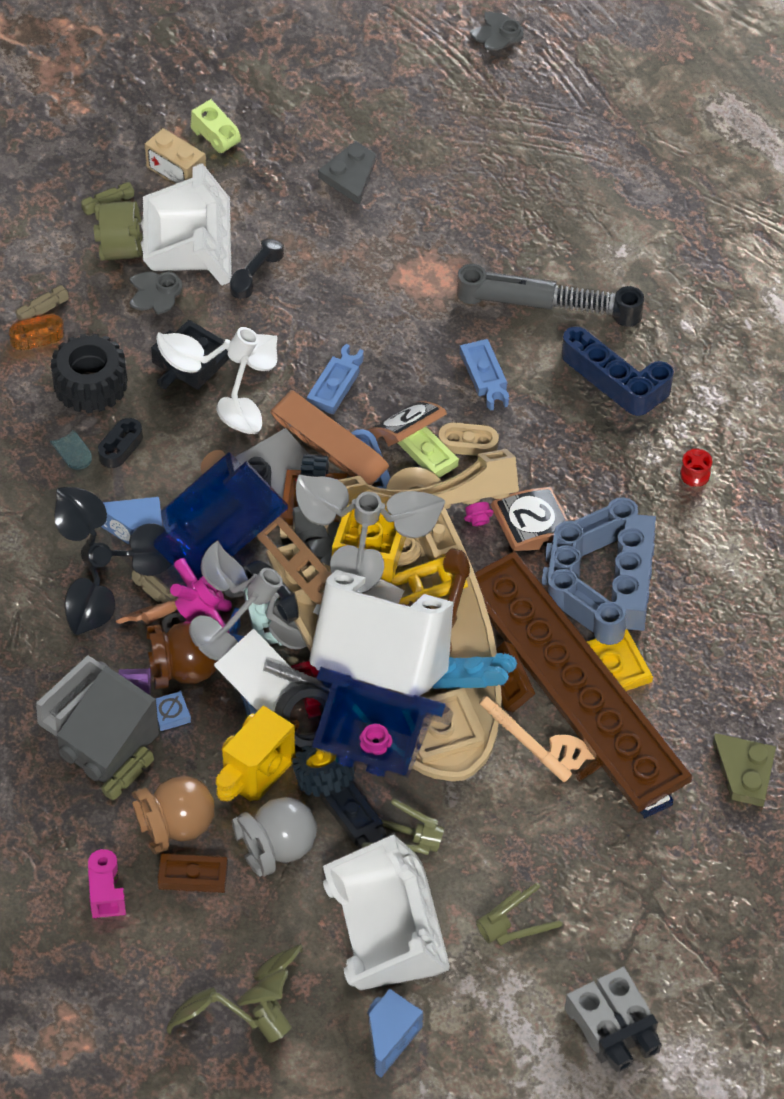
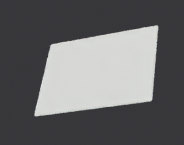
M252 629L222 659L218 660L214 666L257 711L264 705L275 712L276 704L282 694L291 687L298 686V684L263 671L266 660L282 664V666H290L255 629Z

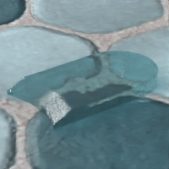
M74 430L61 439L50 441L70 468L84 469L90 465L92 461L91 451Z

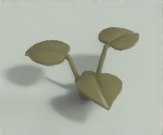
M302 944L275 954L255 972L254 979L260 981L255 987L243 993L236 1002L238 1006L260 1002L252 1011L255 1015L254 1018L220 993H216L213 987L190 997L176 1010L167 1027L169 1035L174 1026L197 1016L210 1003L221 1002L247 1021L252 1029L259 1027L269 1043L283 1037L292 1026L281 1012V1006L277 999H282L283 985L288 976L286 967L295 959L299 952L303 951Z

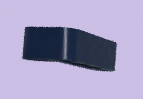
M570 327L564 332L562 359L628 413L636 416L644 415L671 394L674 370L670 364L656 361L639 372L582 327Z

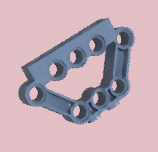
M625 497L616 498L607 507L575 521H564L556 526L553 543H547L545 560L550 562V566H544L542 585H548V593L560 609L592 631L597 641L606 645L619 643L624 638L626 629L645 631L647 604L649 602V586L655 547L656 516L638 515L637 504ZM618 540L610 602L580 580V563L582 556Z

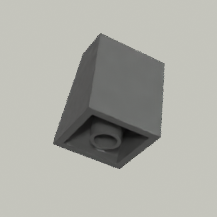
M105 666L58 732L59 754L66 762L70 764L75 763L83 768L86 775L94 781L100 780L105 783L109 778L113 779V774L130 757L134 758L133 754L139 747H147L159 735L156 699L108 666Z

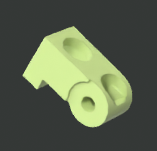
M211 99L191 111V129L197 135L201 133L219 153H223L240 143L241 136L237 127ZM207 111V115L202 117V114Z

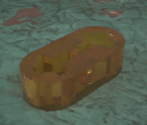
M46 314L14 323L9 329L10 343L17 350H29L56 343L64 336L63 320L55 314Z

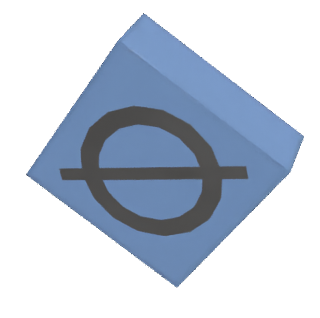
M181 691L155 698L160 732L191 723V716Z

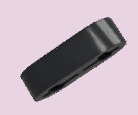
M133 418L120 420L100 442L98 455L99 461L103 466L108 468L121 466L143 440L142 425L138 420Z

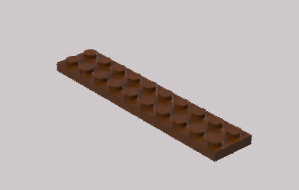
M515 551L475 572L491 624L506 642L513 644L521 663L578 737L584 741L588 750L637 813L692 782L691 773Z

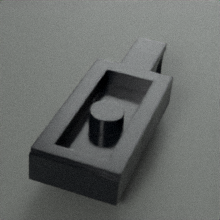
M349 781L350 785L346 788L340 786L341 791L338 793L332 790L330 795L325 796L324 792H321V800L359 849H362V843L364 842L375 843L387 837L384 823L352 781Z

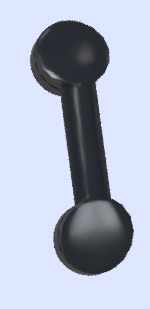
M264 239L261 241L259 252L244 269L237 270L231 276L230 292L232 296L238 299H245L252 295V276L265 261L277 262L283 258L284 245L280 241L275 239Z
M257 560L244 566V571L249 580L254 574L258 575L263 568L271 567ZM283 582L276 592L281 598L276 602V607L284 622L290 624L299 618V608L295 593Z

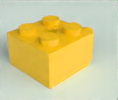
M355 509L341 518L332 545L331 558L334 552L343 546L352 545L359 548L362 525L354 517ZM380 513L379 520L375 524L368 526L365 549H374L381 553L384 560V571L381 579L392 584L406 537L400 535L395 530L394 521L388 522Z
M264 705L255 714L252 713L246 718L241 730L235 736L231 735L222 746L223 769L216 777V793L220 801H231L238 794L249 801L260 800L291 766L293 758H295L294 724Z

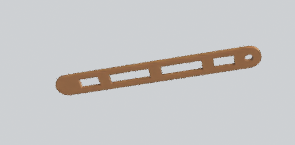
M214 450L207 454L201 463L203 475L314 603L321 604L323 593H320V590L325 586L327 578L331 575L329 570L223 451ZM229 469L238 480L227 490L218 479ZM246 490L268 513L258 525L236 501ZM277 525L300 550L290 561L267 536ZM310 561L319 573L307 583L298 571Z

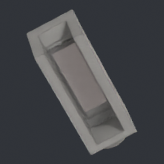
M87 655L36 702L38 725L57 737L58 732L101 670L107 665Z

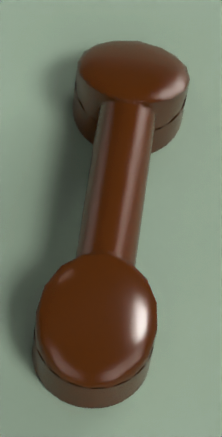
M451 548L445 555L443 568L445 572L454 575L447 599L454 602L453 628L457 621L456 614L464 584L470 574V564L462 550Z

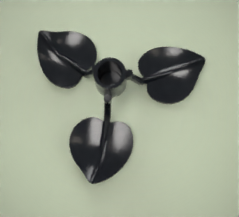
M60 487L56 489L54 520L58 532L64 538L72 541H82L91 534L86 544L82 547L81 558L87 565H90L89 571L92 573L94 582L86 578L76 579L69 586L65 597V614L68 625L73 634L80 635L103 626L111 619L115 611L116 603L112 591L107 587L99 586L100 578L97 567L106 566L112 556H133L132 568L136 573L144 576L158 575L166 571L176 561L181 550V542L166 528L158 524L147 523L137 527L132 532L129 539L132 550H111L105 543L95 541L97 536L95 529L101 527L107 519L106 508L102 500L95 494L81 488Z

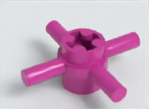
M184 558L177 560L174 566L186 586L177 583L173 584L170 592L173 596L179 597L175 601V605L180 614L191 622L197 616H208L215 619L223 628L226 624L217 610L229 612L232 608L231 601L224 599L222 591L211 586L204 576L198 580Z

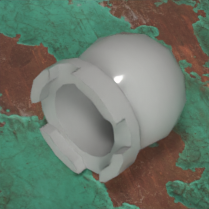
M284 797L269 800L258 809L254 818L247 812L240 814L232 819V828L236 840L238 841L243 838L249 853L244 855L249 866L257 876L263 875L264 877L276 871L275 861L281 863L297 861L312 849L317 833V822L308 806L297 799Z

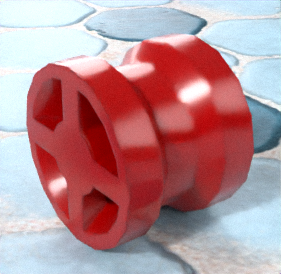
M698 448L687 451L683 455L680 472L683 482L693 487L705 485L711 475L710 470L713 462L711 455L705 450Z

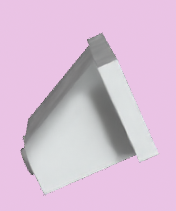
M202 163L192 167L193 178L143 196V220H141L143 241H141L143 261L152 271L209 270L222 286L230 283L232 276L230 197Z

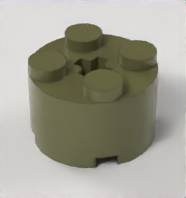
M136 201L95 204V214L99 224L94 225V238L96 242H101L99 244L100 260L108 261L142 257L141 241H143V233H140L141 214L138 203Z

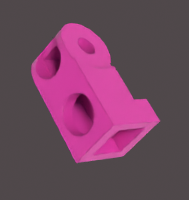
M97 850L90 855L88 860L92 918L126 915L124 889L115 888V884L119 879L117 857L110 850Z

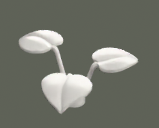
M241 327L237 330L231 341L226 339L220 347L209 355L203 356L204 350L194 338L179 333L162 334L158 332L156 339L162 356L170 365L178 370L196 373L200 370L201 363H207L225 349L228 350V357L232 361L241 363L232 390V398H221L217 404V413L220 419L231 428L247 434H257L262 426L261 412L252 400L248 398L238 399V390L246 364L259 371H270L275 367L277 363V336L256 334L249 328Z

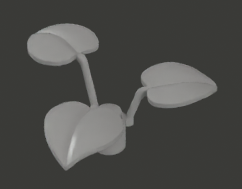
M299 475L296 483V499L303 516L314 524L329 525L334 521L336 514L343 517L355 509L354 517L362 525L359 548L346 545L335 551L330 561L331 574L336 570L365 577V584L356 591L362 594L376 586L384 571V560L381 553L374 549H365L368 526L375 524L379 520L381 513L388 522L394 521L395 530L400 535L408 538H421L433 530L445 504L444 499L429 493L404 491L396 493L387 501L386 511L385 504L381 502L380 497L374 492L367 491L361 493L357 499L352 500V504L347 506L349 503L348 489L337 479L325 476L311 477ZM342 581V584H351L349 582Z
M219 541L214 542L205 552L201 561L203 576L211 586L219 591L230 589L232 593H237L248 587V600L223 628L215 619L201 615L193 619L189 626V633L194 644L199 647V650L211 659H222L238 643L227 631L252 603L262 605L268 602L266 617L271 620L268 628L273 637L290 649L307 647L295 622L285 623L275 605V601L279 597V594L276 592L283 584L281 576L271 568H263L258 575L254 574L248 580L244 568L223 549Z

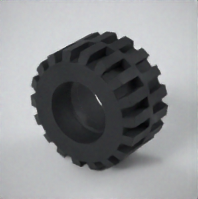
M85 333L79 334L80 337L78 338L70 337L67 343L62 342L58 346L59 350L54 351L53 359L51 360L54 392L58 400L63 401L64 406L67 408L73 406L74 411L77 412L86 410V413H93V410L97 409L101 412L105 410L106 406L113 407L116 405V400H121L124 396L123 392L127 390V371L123 350L119 349V344L116 341L111 342L107 336L101 338L99 334L92 333V336H86ZM85 372H97L89 375L82 374Z

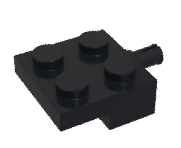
M189 319L176 332L169 330L165 333H179L194 338L204 350L203 356L209 355L225 341ZM157 342L151 347L152 363L166 371L157 380V384L161 388L163 386V389H167L175 379H179L199 390L230 359L228 357V350L225 349L207 363H201V368L198 372L189 373L178 370L170 365L162 356Z

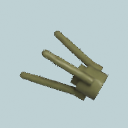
M392 799V805L423 822L424 825L417 823L416 829L381 819L384 827L412 835V842L418 845H405L413 852L428 855L430 850L437 853L444 827L437 825V819L427 817L397 799ZM364 842L362 843V848L373 843Z
M535 883L522 893L520 890L515 891L492 911L477 919L476 925L487 943L490 944L496 940L498 945L502 946L511 940L559 928L562 926V922L555 921L507 934V929L511 928V923L506 913L540 888V884Z

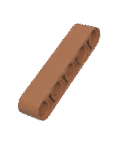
M290 390L270 411L272 416L283 427L322 456H328L331 463L350 477L361 476L368 485H372L389 468L388 463L379 453L293 390Z

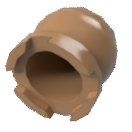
M188 776L169 778L158 785L154 794H151L147 788L132 792L134 799H137V801L132 802L141 832L148 831L153 840L152 843L148 844L153 854L168 850L169 839L180 842L196 839L208 830L214 818L213 796L208 787L196 778Z

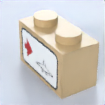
M164 128L145 143L147 168L173 184L193 178L192 167L202 163L206 167V155L204 152Z

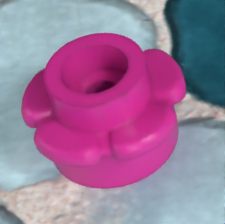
M488 502L474 503L465 508L467 516L464 517V520L471 522L474 527L482 526L490 522L489 518L492 517L494 511L490 509Z
M380 724L367 726L360 735V740L362 741L360 747L366 753L382 755L387 751V747L392 745L391 735Z

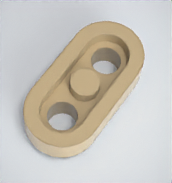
M448 423L439 430V440L453 454L478 456L477 454L496 451L498 448V433L489 426Z

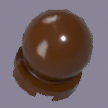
M191 621L176 624L167 633L162 632L160 625L146 627V638L150 639L152 652H148L152 681L155 682V690L168 688L171 678L182 684H196L208 679L217 671L214 664L218 660L207 657L192 641L189 633Z

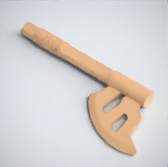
M487 695L479 702L489 715L514 735L562 782H566L571 777V769L578 770L585 760H595L584 741L570 735L550 737V749L547 751ZM563 745L565 746L564 756L559 761L558 758ZM575 748L579 749L577 757L573 760Z

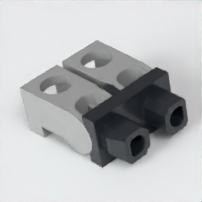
M625 967L597 979V984L593 981L567 994L564 1009L571 1020L575 1019L585 1034L588 1043L596 1052L600 1063L608 1061L612 1068L619 1073L633 1064L634 1058L630 1054L629 1049L637 1046L644 1058H649L660 1052L662 1044L656 1033L658 1021L651 1014Z

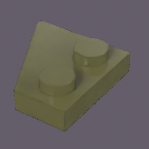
M715 733L713 745L717 749L721 760L720 767L723 776L728 781L727 788L731 800L764 807L776 746Z

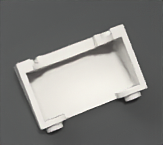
M394 834L323 866L326 877L323 880L324 889L330 898H335L342 904L354 956L347 959V967L344 968L346 980L351 986H355L359 990L437 976L449 970V961L424 867L419 857Z

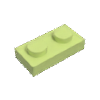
M427 427L398 442L422 468L433 472L439 478L458 467L459 459Z

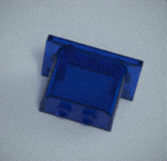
M228 452L161 510L164 532L153 541V545L173 566L177 560L184 558L199 580L203 576L201 572L202 558L214 542L219 541L223 549L233 557L289 507L247 461L241 465Z
M320 667L317 680L330 689L312 747L323 753L336 756L334 762L353 768L354 763L367 766L365 772L376 776L385 777L386 772L409 778L431 721L434 720L450 725L454 713L446 704L414 695V698L357 681L351 675ZM371 724L384 726L392 737V745L387 747V751L382 755L366 753L360 747L362 742L360 735Z

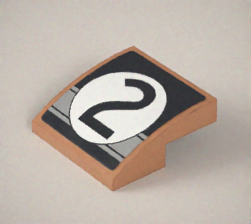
M418 401L374 425L367 431L373 433L376 439L383 436L389 447L445 416L447 412L437 404L428 401Z
M551 487L520 491L510 494L507 498L496 499L491 503V507L513 551L539 550L544 542H553L556 526L564 521H568Z

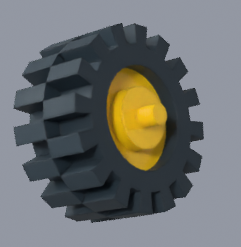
M326 739L323 740L322 744L318 745L316 741L312 743L313 747L309 748L306 745L302 748L303 752L298 751L295 754L296 758H293L292 761L299 789L307 795L313 792L315 797H319L321 792H324V795L328 796L332 790L338 793L341 791L340 786L346 788L350 785L349 781L354 779L355 768L350 750L343 742L339 744L338 740H333L329 743V740Z

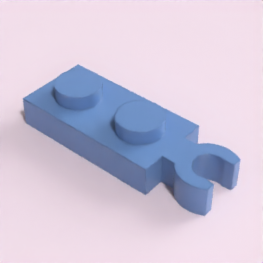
M488 339L460 345V355L478 396L487 394V408L490 411L494 410V400L496 399L501 400L503 405L507 407L509 405V394L506 391L507 381Z
M344 345L341 349V359L331 358L308 394L307 401L319 410L334 415L359 375V365L363 362L362 349L356 355L351 356L349 355L350 345Z

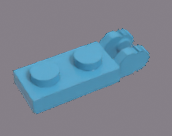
M497 653L495 657H449L448 671L432 688H486L487 686H501L509 679L507 672L510 673L516 668L517 660L512 655L506 653Z

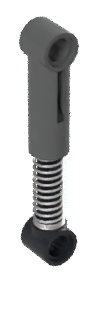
M466 264L458 271L457 296L463 303L476 304L485 300L552 310L554 306L557 308L558 305L561 308L565 305L566 309L570 306L571 310L575 307L576 310L580 308L583 311L585 308L586 312L591 309L592 313L594 310H596V313H599L600 310L602 314L604 311H606L607 315L611 314L618 324L625 327L635 326L642 319L644 294L640 289L633 286H625L614 294L607 292L604 295L603 291L601 294H599V291L595 294L594 290L589 293L588 289L584 292L583 288L581 291H578V287L576 291L573 290V287H571V290H568V286L566 289H563V286L558 288L556 281L486 272L483 267L477 264Z

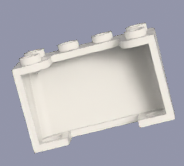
M340 570L333 572L326 580L309 659L310 664L319 671L333 672L343 675L349 680L367 682L380 689H391L401 692L407 697L415 698L426 693L448 671L454 602L423 594L412 606L408 607L356 592L365 584V577ZM342 581H346L351 584H342ZM425 606H436L438 609H428Z

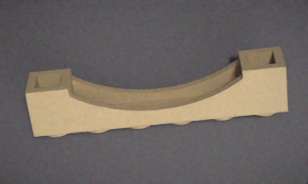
M507 449L477 454L478 460L462 473L444 482L424 488L411 490L383 489L368 485L361 476L338 480L348 489L349 505L352 504L353 499H357L361 493L367 491L376 493L380 497L381 502L385 504V507L387 501L399 492L417 491L429 493L444 499L446 509L455 503L474 504L480 502L482 498L503 499L509 497V493L519 492L516 457ZM336 514L335 518L340 522L342 517Z

